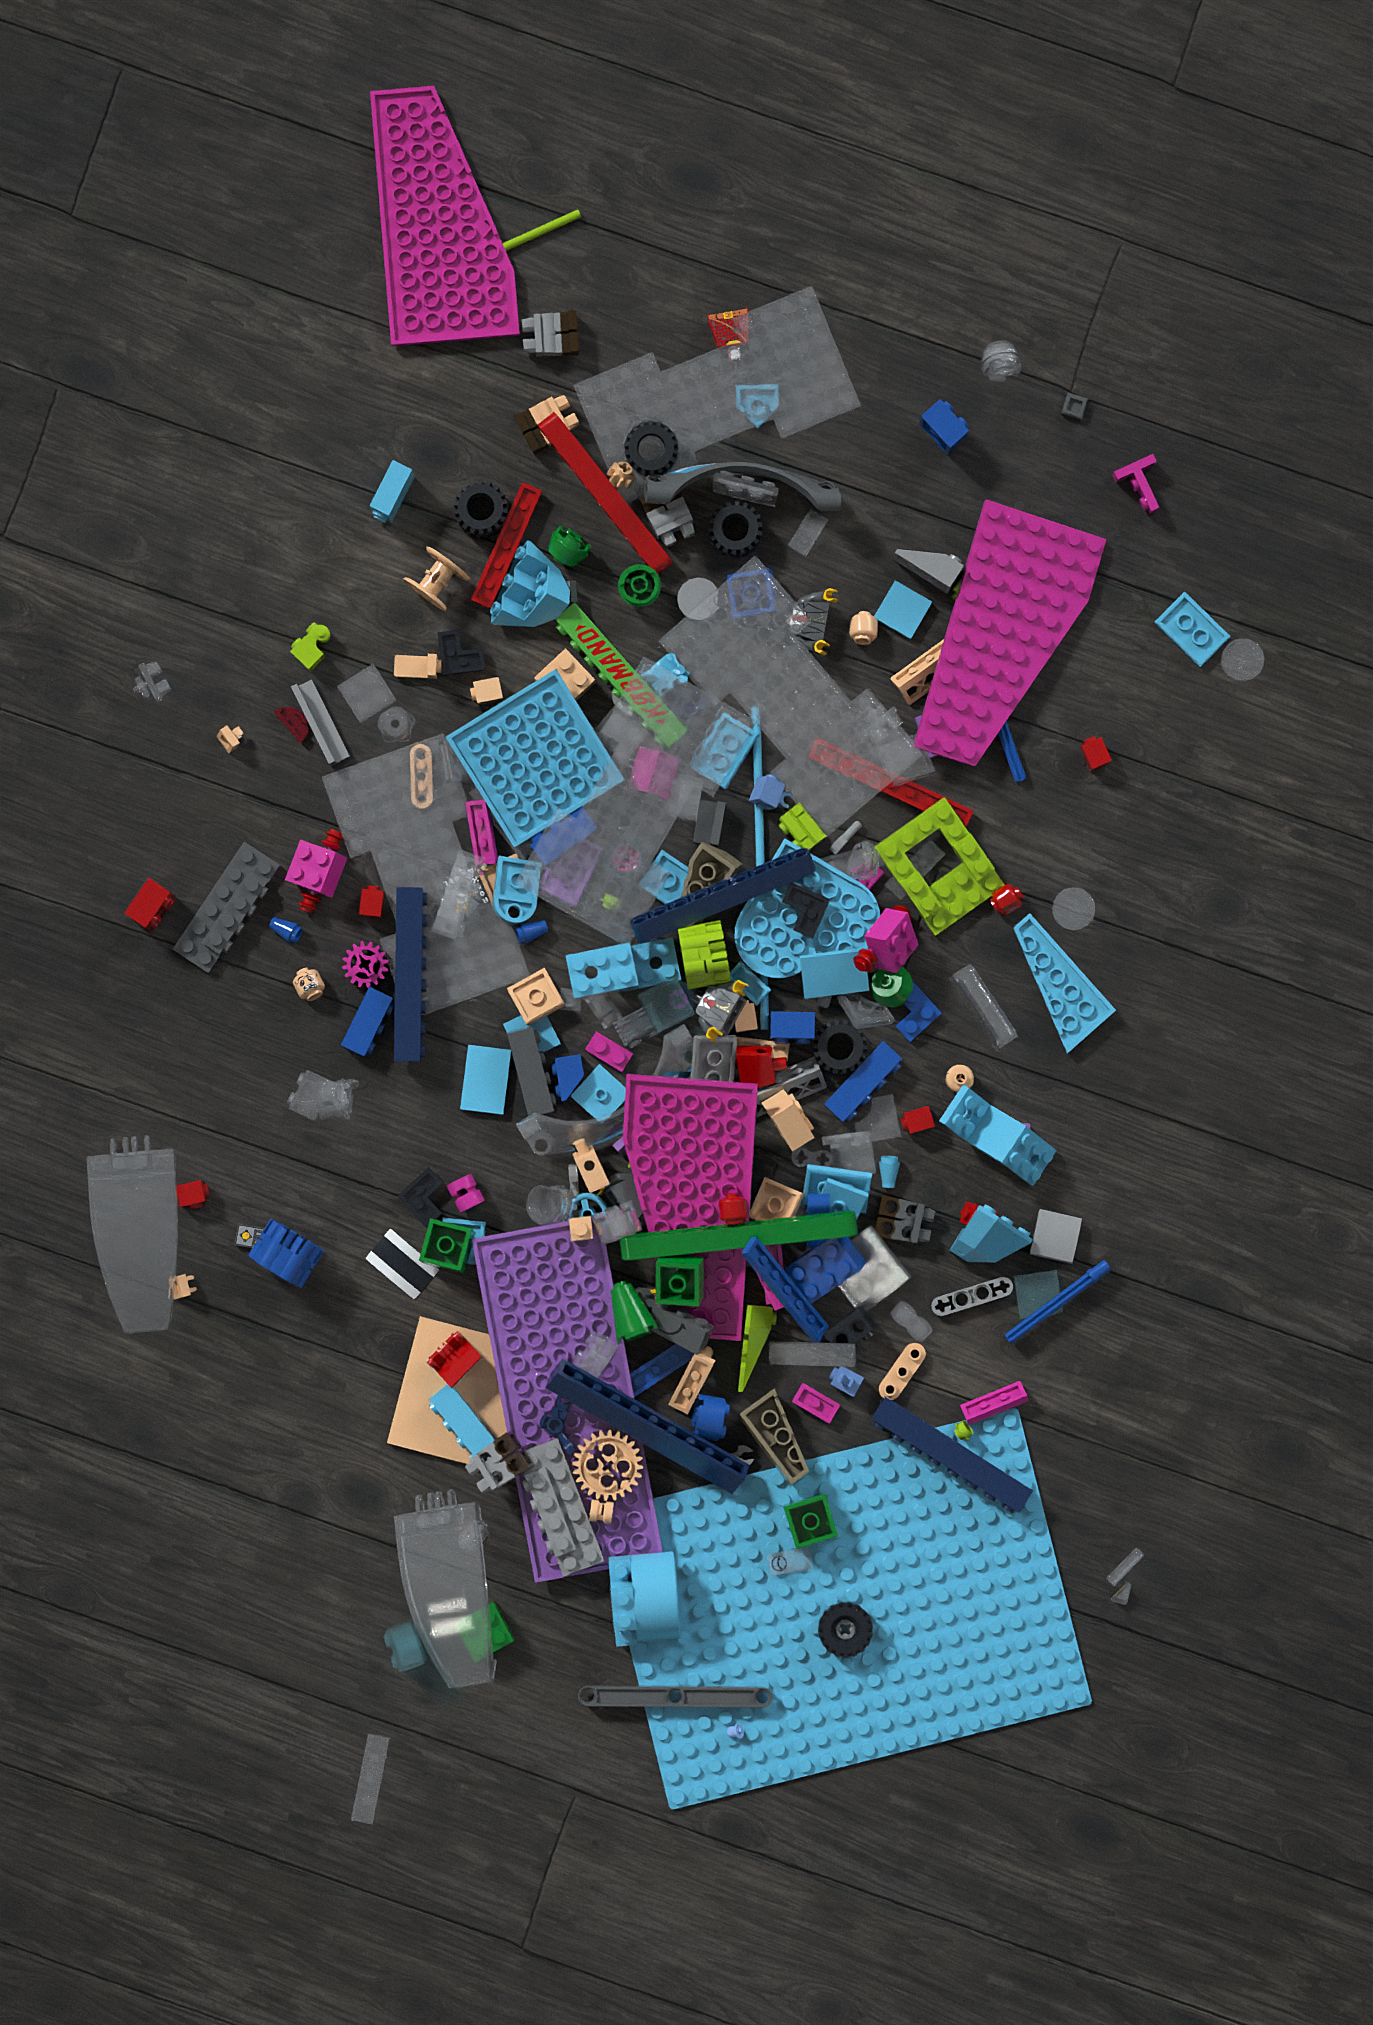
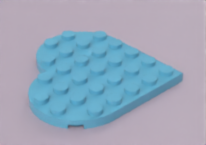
M784 838L773 859L801 848ZM811 854L816 867L815 872L793 883L830 899L814 938L811 939L793 931L801 910L782 902L789 887V884H786L747 901L735 926V943L738 953L745 964L756 973L770 978H786L801 972L800 956L858 948L868 949L864 935L880 917L879 906L873 894L862 883Z

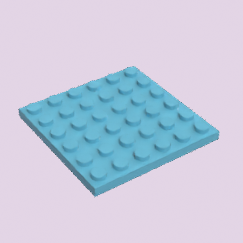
M557 669L446 736L447 741L513 847H516L625 780Z

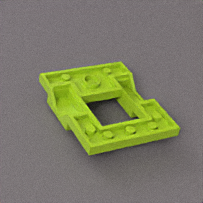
M944 797L873 847L895 880L910 897L934 936L991 897L993 891L1004 886V883L995 872V868L972 834L967 831ZM939 829L962 863L928 886L905 852Z

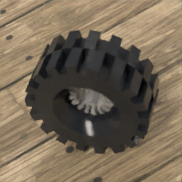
M840 1601L824 1610L819 1619L818 1633L822 1645L828 1652L838 1657L848 1658L849 1656H857L858 1653H862L869 1646L873 1636V1625L868 1613L860 1605L849 1601ZM844 1624L846 1626L850 1624L849 1630L851 1632L849 1634H841L840 1631L842 1629L840 1625Z

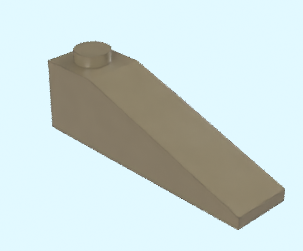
M701 842L689 861V869L684 880L681 897L735 876L743 864L726 851ZM701 919L687 926L701 924L704 919Z

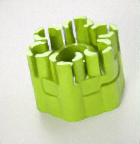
M720 920L678 929L688 990L731 982Z

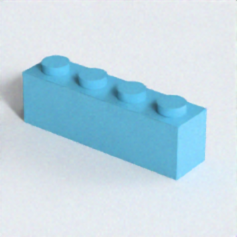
M447 1384L429 1399L431 1402L429 1407L436 1415L439 1413L445 1419L442 1423L449 1432L453 1430L457 1434L458 1438H456V1441L463 1449L467 1447L472 1453L469 1456L471 1460H473L472 1456L496 1440L455 1387L451 1388Z

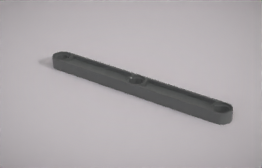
M586 1685L579 1690L578 1699L585 1706L767 1707L772 1702V1693L767 1687ZM589 1689L593 1691L594 1699L592 1701L586 1702L582 1699V1692ZM678 1690L682 1695L681 1700L672 1702L669 1699L670 1692ZM766 1691L769 1695L768 1701L765 1703L758 1702L756 1699L757 1693Z

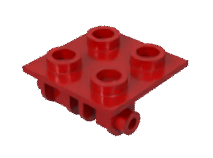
M458 1331L451 1333V1336L445 1341L447 1344L443 1342L442 1345L444 1347L442 1349L440 1347L437 1348L440 1352L435 1351L428 1357L429 1360L427 1361V1364L434 1368L451 1388L482 1358Z

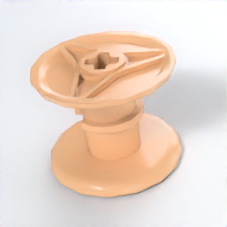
M427 546V553L436 560L432 568L425 571L426 576L420 584L407 577L403 578V581L423 598L446 612V605L437 598L438 594L444 587H448L447 582L453 574L466 581L470 580V577L445 556Z

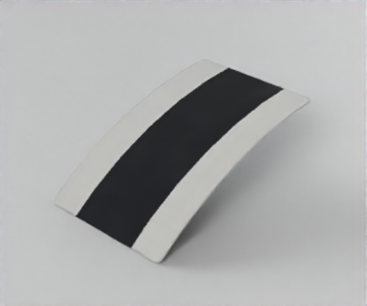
M389 1229L366 1257L373 1266L413 1299L421 1293L439 1271L437 1267L420 1262V1253L392 1229Z

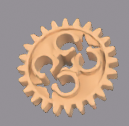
M611 1429L608 1430L607 1435H604L603 1431L600 1430L599 1437L591 1433V1441L584 1438L586 1445H578L581 1453H574V1456L579 1458V1461H573L572 1463L578 1466V1469H575L573 1474H580L576 1482H584L581 1489L583 1490L588 1487V1495L596 1492V1499L601 1494L604 1495L605 1501H607L609 1495H612V1498L616 1500L617 1493L625 1497V1489L632 1492L630 1485H638L634 1478L642 1477L637 1472L638 1469H643V1465L637 1464L638 1461L643 1459L642 1456H636L640 1449L632 1448L635 1443L634 1440L629 1443L626 1442L628 1439L627 1434L620 1438V1431H617L615 1436L612 1435ZM596 1441L600 1451H602L606 1444H612L615 1447V1452L612 1455L602 1453V1457L607 1462L613 1461L612 1468L617 1473L619 1472L617 1468L619 1461L625 1460L630 1464L629 1469L622 1472L623 1477L630 1479L623 1480L620 1488H618L616 1479L613 1480L610 1486H604L601 1483V1478L604 1475L613 1477L614 1474L609 1468L603 1469L604 1463L599 1457L597 1458L599 1466L595 1470L587 1468L586 1462L594 1458V1454L586 1451L593 1450Z

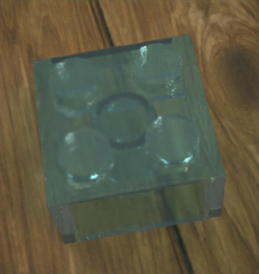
M414 1619L387 1628L383 1636L387 1648L391 1647L393 1654L390 1657L394 1669L398 1668L399 1672H403L425 1664L427 1658Z

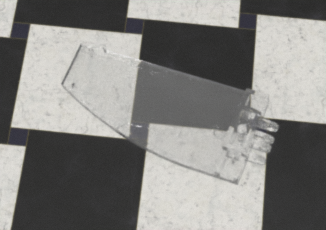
M149 1135L144 1137L145 1151H138V1140L136 1137H132V1152H129L128 1137H126L122 1141L123 1153H116L115 1139H110V1154L87 1157L90 1216L96 1252L106 1288L125 1334L169 1330L174 1311L173 1301L178 1251L176 1158L174 1149L151 1150Z
M450 1489L447 1491L448 1506L445 1507L441 1491L436 1492L435 1495L434 1493H428V1510L424 1508L422 1495H416V1512L394 1516L401 1578L410 1613L418 1634L435 1667L450 1689L493 1682L497 1659H493L487 1581L480 1525H482L480 1503L457 1504L455 1491Z

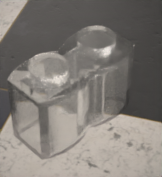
M899 1301L890 1311L892 1319L899 1325L904 1326L908 1334L919 1342H923L933 1331L930 1324L925 1319L917 1316L915 1310L903 1301Z

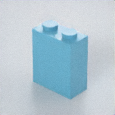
M392 460L370 504V509L375 519L383 523L386 520L392 523L415 478L412 469Z

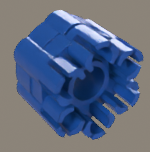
M270 1218L259 1236L263 1240L257 1239L248 1256L284 1280L302 1288L312 1272L309 1268L314 1269L324 1250L308 1239L302 1249H300L305 1237L299 1234L294 1243H292L297 1233L291 1229L284 1239L283 1237L289 1228Z

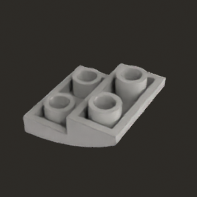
M1039 1209L1030 1255L1072 1264L1082 1218Z

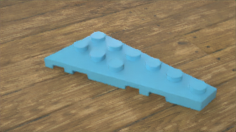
M1029 913L1013 929L1066 1053H1068L1116 1010Z

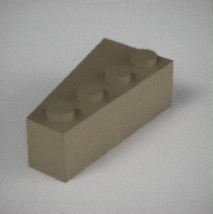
M774 1388L741 1412L739 1418L789 1486L792 1487L807 1476L809 1470Z

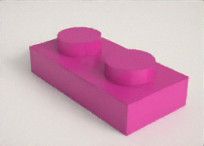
M597 1031L585 1049L620 1072H623L633 1053Z
M804 1383L801 1384L792 1400L793 1403L829 1424L840 1406L837 1402Z

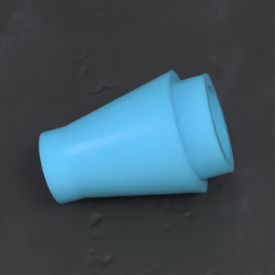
M881 1156L879 1167L882 1187L895 1188V1181L900 1166L897 1156Z

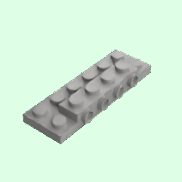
M556 1438L525 1450L534 1467L524 1472L526 1479L522 1480L526 1492L531 1491L533 1500H530L534 1513L539 1512L541 1520L538 1521L542 1533H547L549 1540L546 1541V1546L550 1554H555L563 1577L603 1562L602 1552L559 1439Z

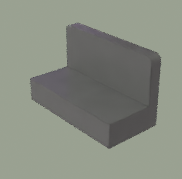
M700 801L693 838L694 843L701 844V842L718 847L726 802Z

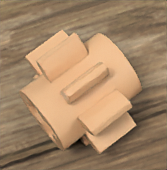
M614 462L607 472V475L611 476V484L616 488H623L624 486L628 488L635 478V475L632 474L633 468L627 462Z

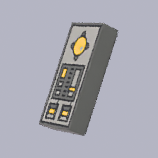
M238 1224L234 1245L253 1248L257 1239L263 1240L259 1236L264 1228Z

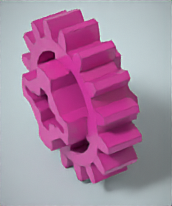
M361 941V947L353 944V951L346 950L349 957L342 959L347 962V965L342 966L343 970H348L345 977H352L350 982L352 984L358 981V987L362 988L364 983H366L367 988L371 987V982L379 985L377 979L381 978L384 980L385 977L382 973L389 971V969L384 967V964L389 963V960L383 959L386 952L379 953L381 947L378 945L373 948V942H369L368 946H365V943ZM368 950L374 952L375 954L372 956L364 955L362 951ZM354 956H356L357 962L356 965L352 968V959ZM361 956L367 962L371 961V963L369 964V970L371 971V973H369V971L365 968H360V966L363 965ZM380 961V968L376 974L374 972L375 965ZM360 973L367 974L369 979H361L356 975Z

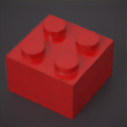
M148 878L124 914L150 931L153 928L157 929L163 920L161 916L164 911H169L174 905L175 900L173 898L175 895Z

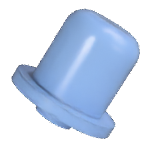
M738 1723L735 1726L729 1727L727 1729L728 1736L730 1738L737 1737L742 1739L744 1736L743 1726Z

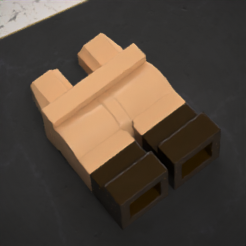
M565 395L555 399L550 397L524 412L513 415L534 455L551 446V443L537 426L551 413L555 412L570 432L579 425V421L574 413L565 418L561 414V411L570 407Z

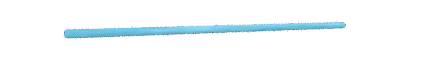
M752 707V730L760 734L753 745L754 785L757 778L762 777L760 707ZM755 805L756 866L765 863L763 808ZM759 974V979L768 986V977ZM768 994L760 1002L761 1030H769Z

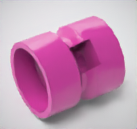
M472 1174L466 1175L447 1185L451 1196L456 1197L455 1204L460 1213L485 1201L481 1191L475 1189L477 1184ZM464 1188L468 1191V1193L465 1195L463 1194L462 1190Z

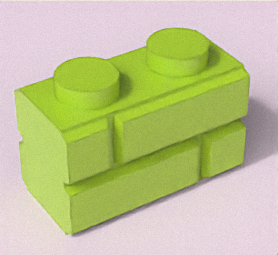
M800 803L779 818L781 824L778 826L785 835L790 834L794 839L792 843L800 848H807L810 851L826 838L824 832Z

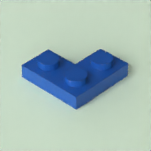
M913 982V991L904 1003L910 1010V1013L895 1027L910 1043L942 1013Z

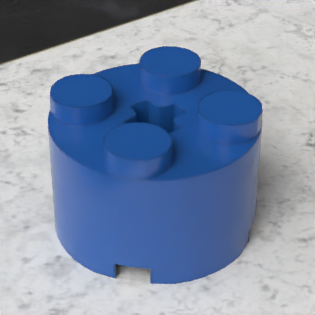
M698 1394L697 1398L700 1399V1402H695L691 1426H695V1432L693 1433L706 1440L718 1441L719 1438L724 1439L726 1426H723L724 1417H728L730 1405L725 1402V1398Z

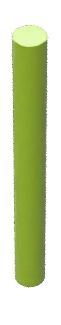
M579 210L573 211L502 243L505 251L581 218Z

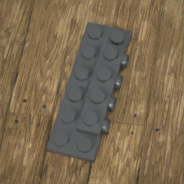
M243 842L173 950L210 973L223 952L227 953L232 947L233 942L231 940L235 934L239 935L244 929L245 924L243 922L246 917H251L256 911L257 906L255 904L258 899H263L269 891L267 886L281 865L246 842Z

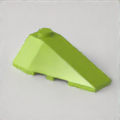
M747 1305L738 1392H743L769 1335L771 1325H776L777 1312H773V1307Z

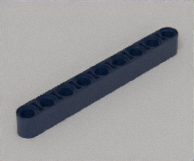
M801 848L642 913L631 919L630 925L637 941L645 943L806 877L815 872L816 867L809 849Z

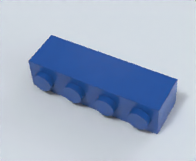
M882 1041L825 1102L824 1106L841 1122L845 1119L849 1122L858 1113L855 1111L860 1103L864 1106L872 1098L870 1095L871 1091L874 1088L879 1090L887 1082L884 1079L889 1072L894 1074L902 1066L899 1063L902 1058Z

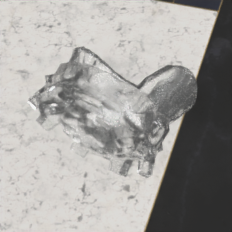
M343 1078L337 1082L323 1081L320 1084L318 1096L320 1119L324 1120L335 1116L340 1119L346 1118L350 1120L351 1116L349 1114H352L353 1109L351 1107L354 1100V1094H352L351 1089H356L359 1081L352 1079L344 1080Z
M565 1185L535 1186L528 1194L526 1210L530 1219L539 1225L569 1221L572 1210L577 1209V1205L573 1204L572 1198H577L578 1191L573 1188L567 1190Z

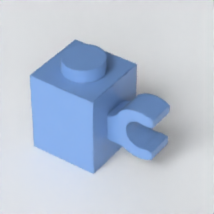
M768 774L767 776L757 778L749 801L765 810L774 809L777 806L785 809L789 808V805L784 803V797L789 799L793 795L790 792H783L785 784L779 782L776 776Z
M840 1365L839 1368L834 1367L829 1379L832 1380L831 1385L854 1397L864 1377Z

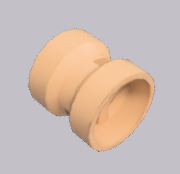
M592 1499L589 1521L596 1522L597 1520H602L604 1523L611 1524L614 1502L600 1503L599 1500Z

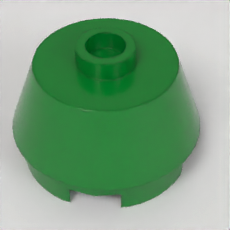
M559 525L557 530L552 532L548 551L558 563L574 567L588 557L591 545L583 544L582 536L569 528L567 531H564L562 525Z
M637 564L630 566L624 570L619 578V594L631 606H648L660 594L661 581L659 575L647 565Z
M903 967L897 973L877 970L871 984L874 999L886 1007L903 1005L913 991V982L909 972Z

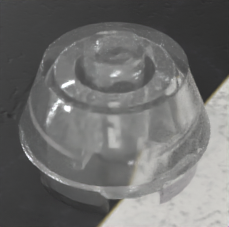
M996 341L984 348L980 369L984 376L989 377L990 381H1006V376L1013 373L1017 376L1021 372L1023 359L1011 342Z

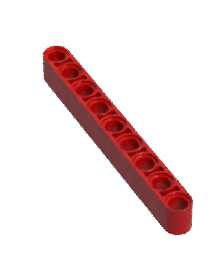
M553 412L537 424L543 435L644 563L654 569L658 575L673 563L670 557L559 416Z

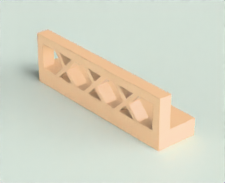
M944 639L890 678L909 705L929 692L932 681L925 682L926 676L935 672ZM912 686H918L916 692L909 696L906 691Z

